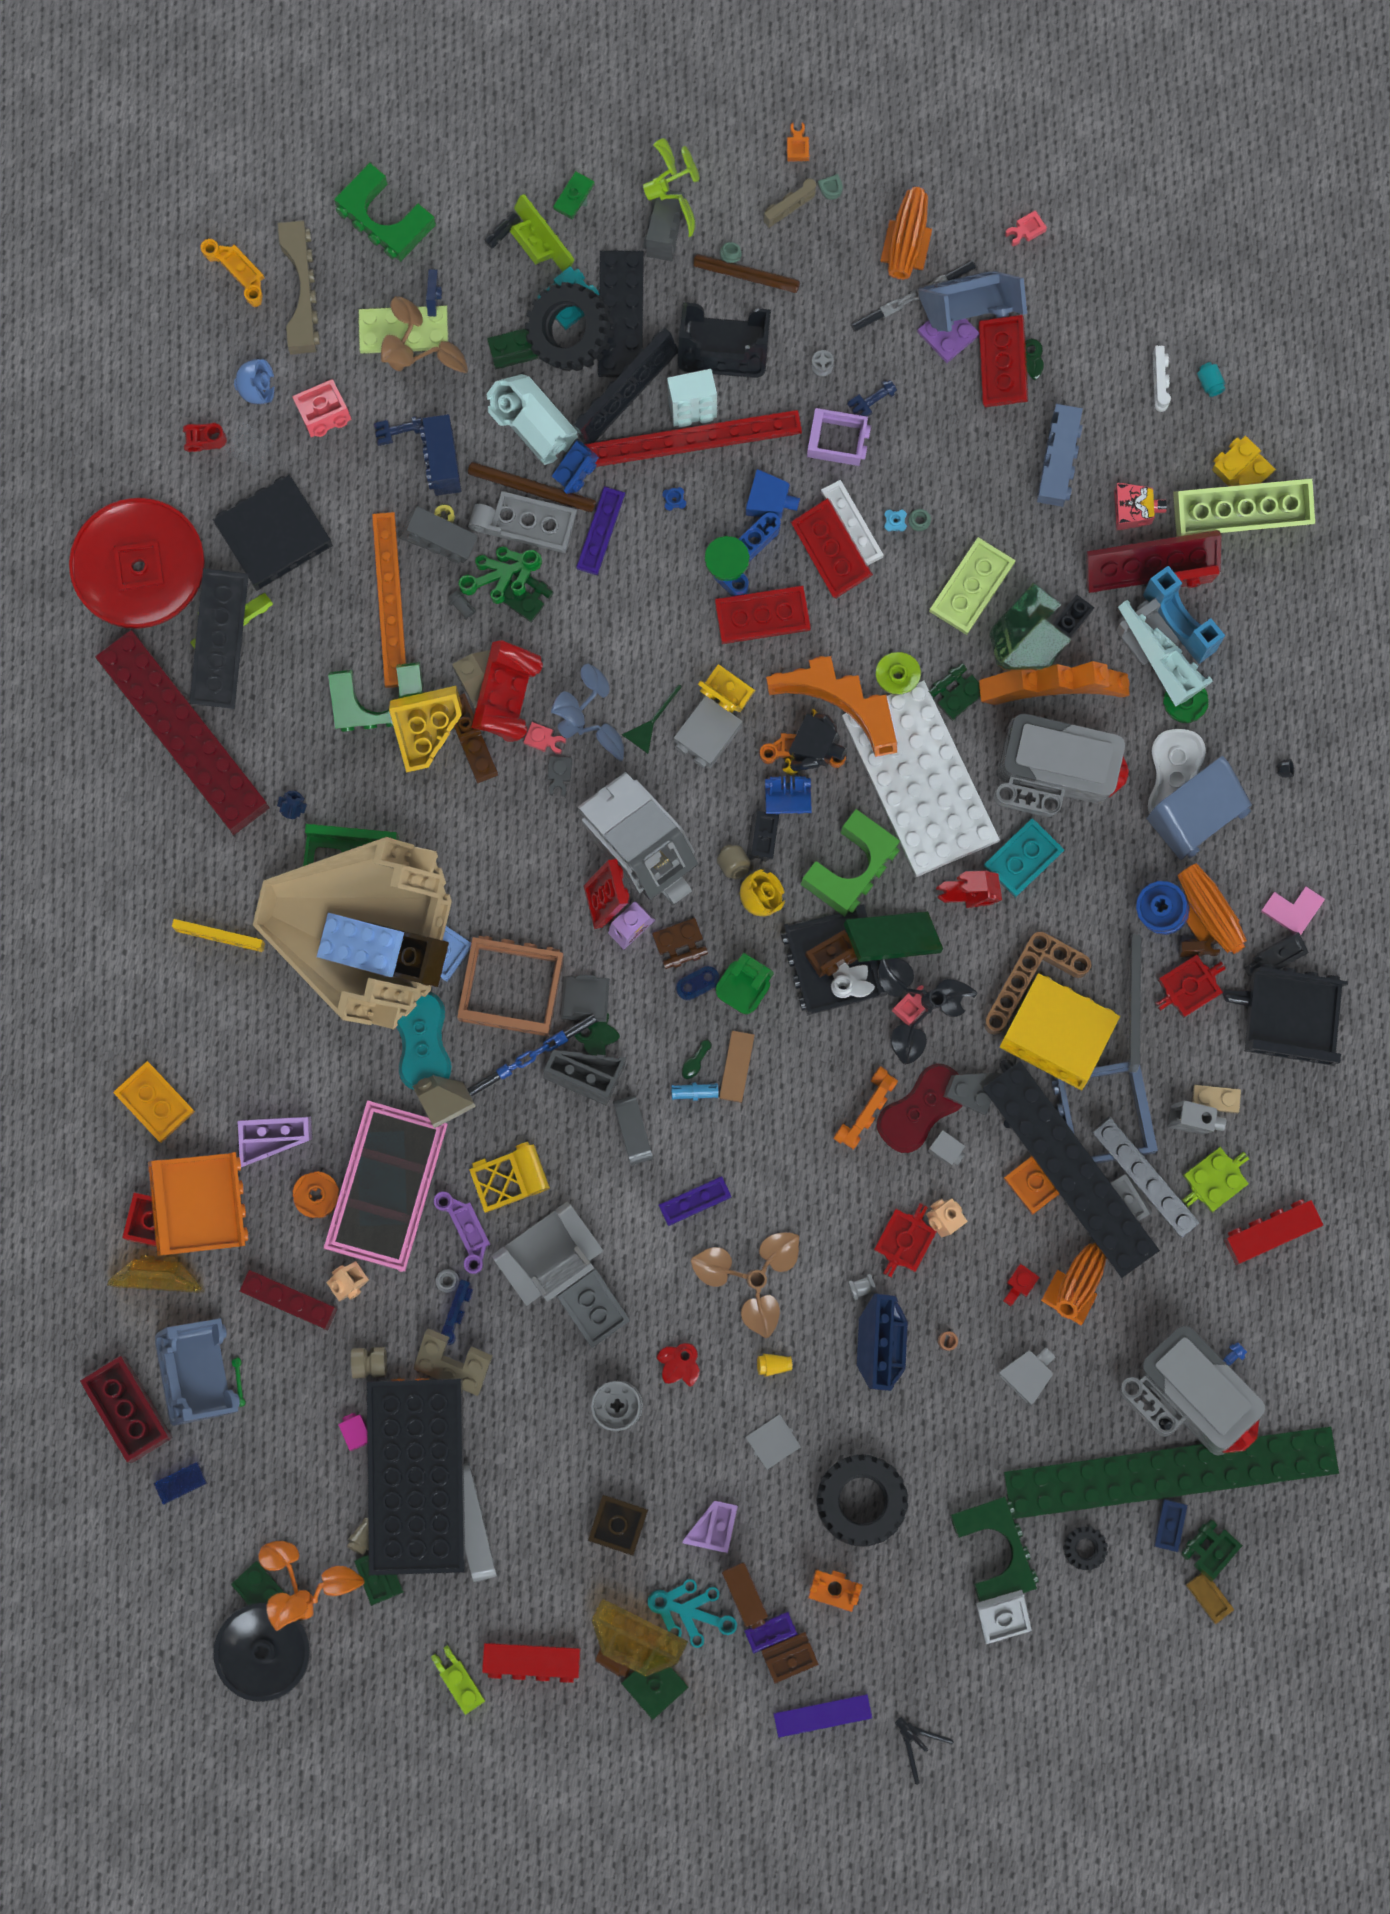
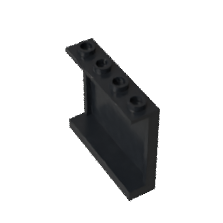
M290 474L286 477L281 476L277 478L267 488L258 489L252 497L238 501L235 507L228 511L223 510L219 512L216 518L213 519L216 528L223 536L244 572L249 574L248 578L256 591L333 546L331 539Z
M864 904L858 905L853 913L849 911L845 917L838 913L791 926L784 924V931L781 932L783 944H788L790 953L787 954L790 967L794 966L796 975L792 976L796 989L800 988L802 997L798 998L802 1011L806 1010L807 1016L887 995L878 979L880 960L858 962L857 959L848 965L849 968L867 965L868 976L866 981L875 986L869 995L864 997L850 995L846 998H839L831 990V984L834 980L833 974L830 976L825 974L819 977L805 956L807 951L839 932L845 930L847 933L844 926L847 919L867 918ZM845 986L839 987L842 990L847 989Z
M1262 964L1261 967L1252 970L1244 1051L1332 1066L1341 1063V1054L1336 1053L1342 987L1348 985V981L1340 980L1339 976L1327 975L1326 978L1319 977L1316 972L1296 973L1297 970L1293 968L1278 970L1275 969L1274 965Z

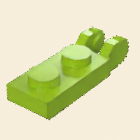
M447 1645L443 1649L446 1656L453 1663L452 1666L445 1669L440 1657L436 1654L432 1655L431 1659L440 1671L441 1678L466 1715L484 1703L485 1699L462 1662L457 1660L451 1648Z

